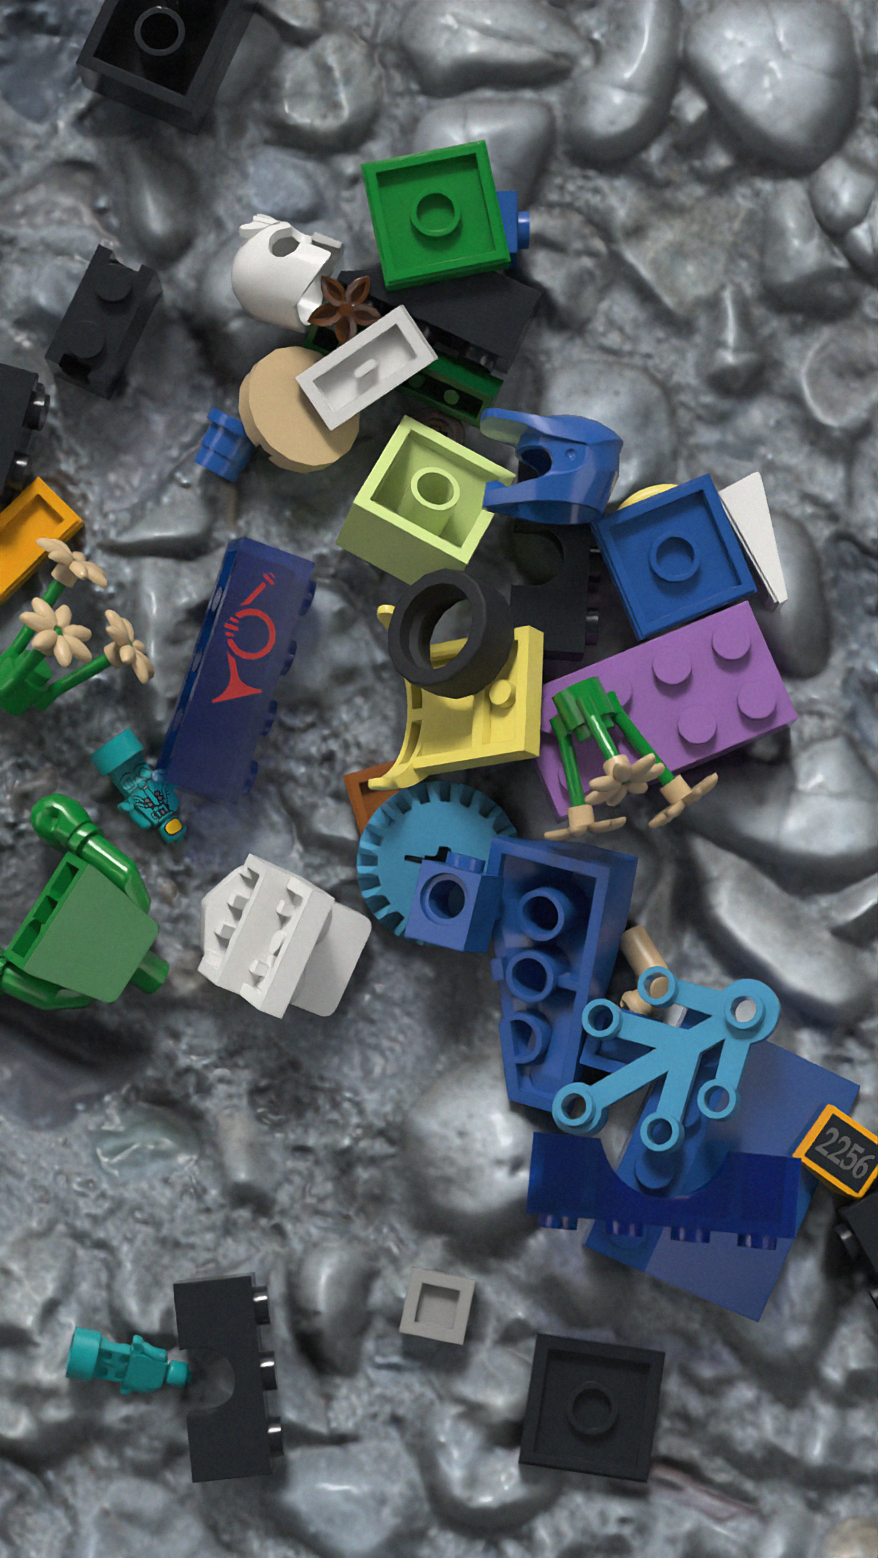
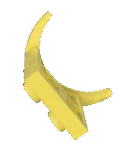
M382 605L377 610V618L387 632L395 608L392 605ZM530 625L514 628V640L508 661L495 680L475 695L457 700L441 697L417 687L405 679L407 724L400 754L393 767L384 776L368 780V787L372 790L380 791L401 789L421 782L428 775L539 757L544 633ZM468 637L430 645V660L434 669L443 667L453 660L466 644Z

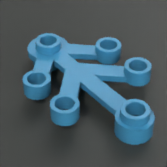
M653 966L646 969L639 977L637 985L638 993L645 1002L658 1009H665L676 1004L712 1016L689 1030L625 1013L619 1006L607 999L601 998L591 1001L582 1012V1025L587 1033L602 1041L619 1038L655 1049L591 1086L580 1082L564 1086L553 1100L552 1115L554 1121L560 1129L575 1137L588 1138L594 1136L606 1125L609 1107L667 1075L657 1110L644 1119L640 1135L643 1143L649 1149L659 1154L673 1153L679 1149L684 1140L685 1134L682 1121L702 1054L723 1042L724 1045L716 1077L706 1082L700 1088L697 1102L701 1112L714 1121L726 1122L733 1119L741 1108L742 1102L739 1088L752 1045L767 1040L775 1032L780 1022L781 1007L779 1000L773 990L766 984L754 979H741L731 983L723 991L679 980L675 974L665 967ZM667 977L669 981L667 993L663 997L652 998L650 994L652 982L656 978ZM745 1000L754 1001L756 1004L754 1017L747 1022H739L736 1018L738 1005ZM610 1009L613 1014L611 1025L605 1030L597 1031L594 1025L595 1016L601 1010ZM719 1089L727 1090L730 1096L728 1106L723 1111L713 1112L709 1105L711 1095ZM576 1097H583L586 1102L584 1114L578 1119H570L567 1113L568 1104ZM661 1122H669L672 1126L670 1140L664 1144L657 1145L653 1139L655 1126Z

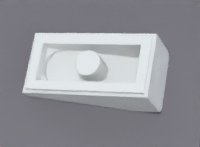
M758 471L719 491L718 496L752 575L758 594L767 611L774 613L782 608L788 600L764 486Z

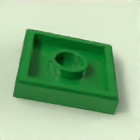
M485 140L361 164V173L386 292L511 267L510 254Z

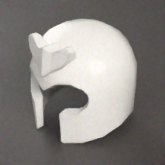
M257 214V216H253L252 223L239 227V234L245 239L237 251L232 264L231 282L233 292L242 308L256 320L297 332L307 333L311 323L307 322L309 316L315 308L322 305L325 301L321 291V275L330 277L343 256L345 245L317 232H314L312 236L305 235L288 222L278 221L270 216Z

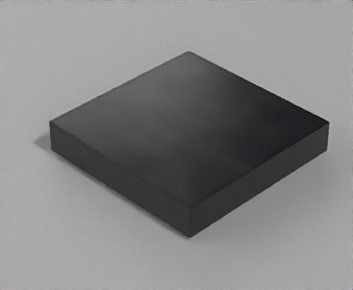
M537 1332L518 1464L647 1483L666 1353L661 1350Z

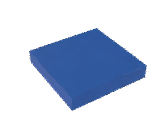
M709 473L589 523L637 642L758 592Z

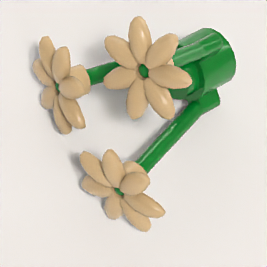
M44 537L38 538L35 543L49 552L48 557L57 562V565L51 572L54 580L42 598L35 597L32 600L33 612H24L19 616L24 625L12 644L0 655V707L6 712L19 717L33 704L44 711L60 695L110 666L118 669L123 665L131 664L142 684L147 683L148 679L154 678V667L147 656L144 655L146 653V645L139 640H134L132 624L127 619H122L112 610H107L105 615L111 625L106 627V631L114 642L104 647V654L92 660L91 652L83 643L91 638V631L82 625H69L72 617L69 606L61 605L55 612L52 607L66 586L72 588L78 578L82 580L88 578L101 588L106 589L108 585L105 571L100 566L87 562L82 552L74 551L71 553L68 546L61 540ZM32 640L31 644L34 649L32 651L25 650ZM55 655L58 663L63 668H67L71 664L73 655L78 660L87 664L50 685L47 681L51 679L52 671L43 659L46 656Z
M598 676L577 682L552 697V701L559 714L551 718L549 722L558 739L571 807L566 808L570 828L543 833L547 840L555 842L566 841L573 837L581 838L587 831L600 834L622 827L626 822V817L595 822L592 805L606 801L608 806L614 807L624 799L627 790L633 794L645 793L648 789L646 782L658 778L663 785L660 792L670 805L653 817L654 819L648 823L650 828L664 826L674 817L679 816L686 806L699 801L700 797L712 790L717 783L718 775L716 772L711 776H707L692 789L680 774L674 777L625 713L615 691L606 693ZM613 721L641 756V759L632 766L626 755H619L608 733L615 728ZM574 734L580 744L595 739L606 760L603 764V769L607 776L591 780L588 784L594 791L584 797L572 738Z

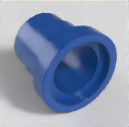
M212 407L206 417L211 420V423L193 461L235 483L242 468L246 466L252 455L255 445L247 436L241 421Z

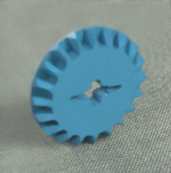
M430 781L400 790L379 806L369 819L360 838L356 868L357 879L363 898L380 923L398 937L421 946L443 947L404 936L421 868V863L404 859L405 855L425 858V855L436 856L439 846L449 848V852L486 860L483 871L486 873L492 838L496 836L517 837V831L500 806L484 793L467 785L451 781ZM459 884L453 887L448 897L449 909L455 917L462 911L465 904L464 891Z

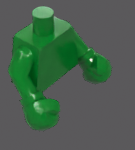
M61 793L40 798L31 808L30 823L35 834L47 846L65 854L7 949L4 951L0 946V996L8 994L40 1010L51 1011L86 1008L95 999L112 1004L118 1000L127 983H130L146 994L156 992L167 977L169 963L149 950L159 934L160 926L148 915L152 900L137 865L104 838L103 830L93 824L89 814L78 801Z

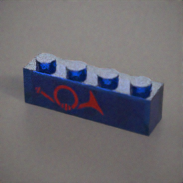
M247 537L228 542L151 778L152 782L219 805L237 806L240 796L246 797L249 794L258 771V762L252 760L259 736L265 737L269 733L277 713L278 704L277 701L272 699L278 677L279 675L284 677L288 673L295 658L297 642L291 639L298 615L305 616L314 599L316 581L310 578L315 562Z

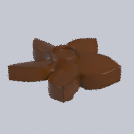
M321 275V291L325 300L329 303L315 308L307 322L321 327L331 326L335 323L336 337L343 345L356 336V323L371 326L381 319L380 313L374 307L362 303L370 290L369 275L353 280L347 286L346 291L336 279Z

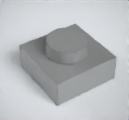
M412 1266L399 1332L463 1345L476 1280Z

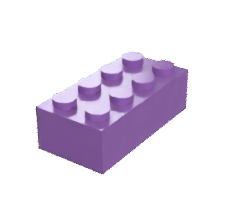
M747 600L542 685L539 757L530 758V761L557 824L568 820L566 808L571 807L558 739L549 722L551 718L559 714L552 701V697L563 689L591 677H599L606 693L615 691L625 713L673 776L790 728L798 719V716ZM613 721L615 728L608 733L619 755H626L632 766L641 759V756ZM574 734L572 738L584 797L594 791L588 783L595 778L607 776L603 769V764L606 760L595 739L580 744ZM655 778L646 783L650 786L660 781L658 778ZM604 801L600 804L592 805V808L595 809L607 803Z

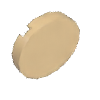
M298 346L275 349L253 366L251 372L245 376L240 386L239 413L247 436L255 447L261 444L264 450L272 455L268 458L270 461L283 469L308 473L324 470L351 449L359 432L360 412L330 431L295 378L325 356L317 351Z

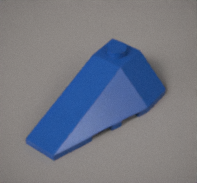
M504 836L492 838L486 873L505 878L492 929L495 958L490 959L492 981L498 980L503 1019L498 1024L508 1100L552 1112L553 1100L560 1089L571 1083H581L585 1065L580 1064L579 1061L588 1034L582 1025V1012L591 1001L601 998L605 999L619 951L621 936L624 933L628 919L639 857L581 842H555L544 839ZM576 1098L572 1099L568 1104V1116L572 1114Z

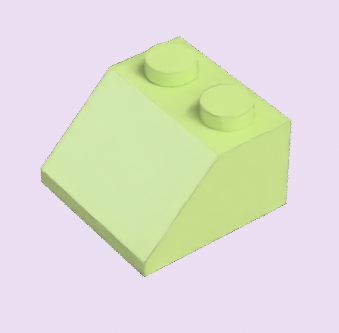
M404 415L353 501L335 544L409 585L415 583L425 574L444 568L465 571L496 514L482 509L486 483L497 480L508 487L513 483L516 474L413 418Z

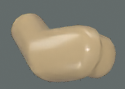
M639 925L625 931L621 936L619 948L634 971L636 979L635 990L627 991L622 995L620 1008L658 1019L665 1009L655 1008L640 997L637 988L638 980L641 974L650 967L661 966L668 970L669 968L644 926ZM659 977L652 982L650 986L652 998H660L667 993L669 982L667 977Z

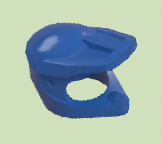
M487 408L482 411L480 419L482 434L515 448V457L539 474L538 478L508 487L497 480L487 482L482 501L483 510L529 522L553 525L585 524L602 517L619 477L623 440L615 431L596 420L583 416L564 414L545 417L499 408Z

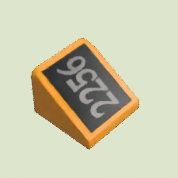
M827 1104L792 1157L831 1191L857 1201L863 1197L878 1175V1137L835 1106Z

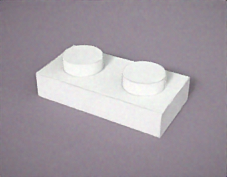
M400 305L295 378L330 431H332L437 360L438 356L404 305Z

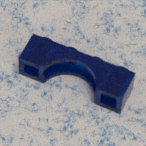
M532 1131L524 1211L526 1213L538 1214L537 1226L544 1228L577 1230L578 1218L604 1220L603 1233L643 1237L645 1224L671 1227L670 1240L710 1244L711 1231L737 1234L736 1246L776 1250L777 1238H795L801 1158L728 1151L715 1174L699 1188L679 1196L656 1197L634 1190L615 1173L606 1157L600 1138Z

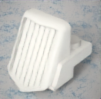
M249 853L243 866L232 871L201 900L200 947L203 958L197 970L215 985L241 995L258 1010L282 1019L288 1004L320 1016H329L334 1013L371 932V922L361 913L335 902L334 897L303 877Z

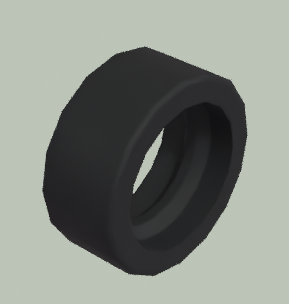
M446 568L425 574L408 587L395 606L388 628V653L396 671L417 687L437 696L456 700L475 695L495 680L508 661L514 640L513 613L505 596L491 585L464 571ZM468 599L472 607V626L468 640L453 660L443 667L434 669L430 660V641L434 628L448 609L457 602Z

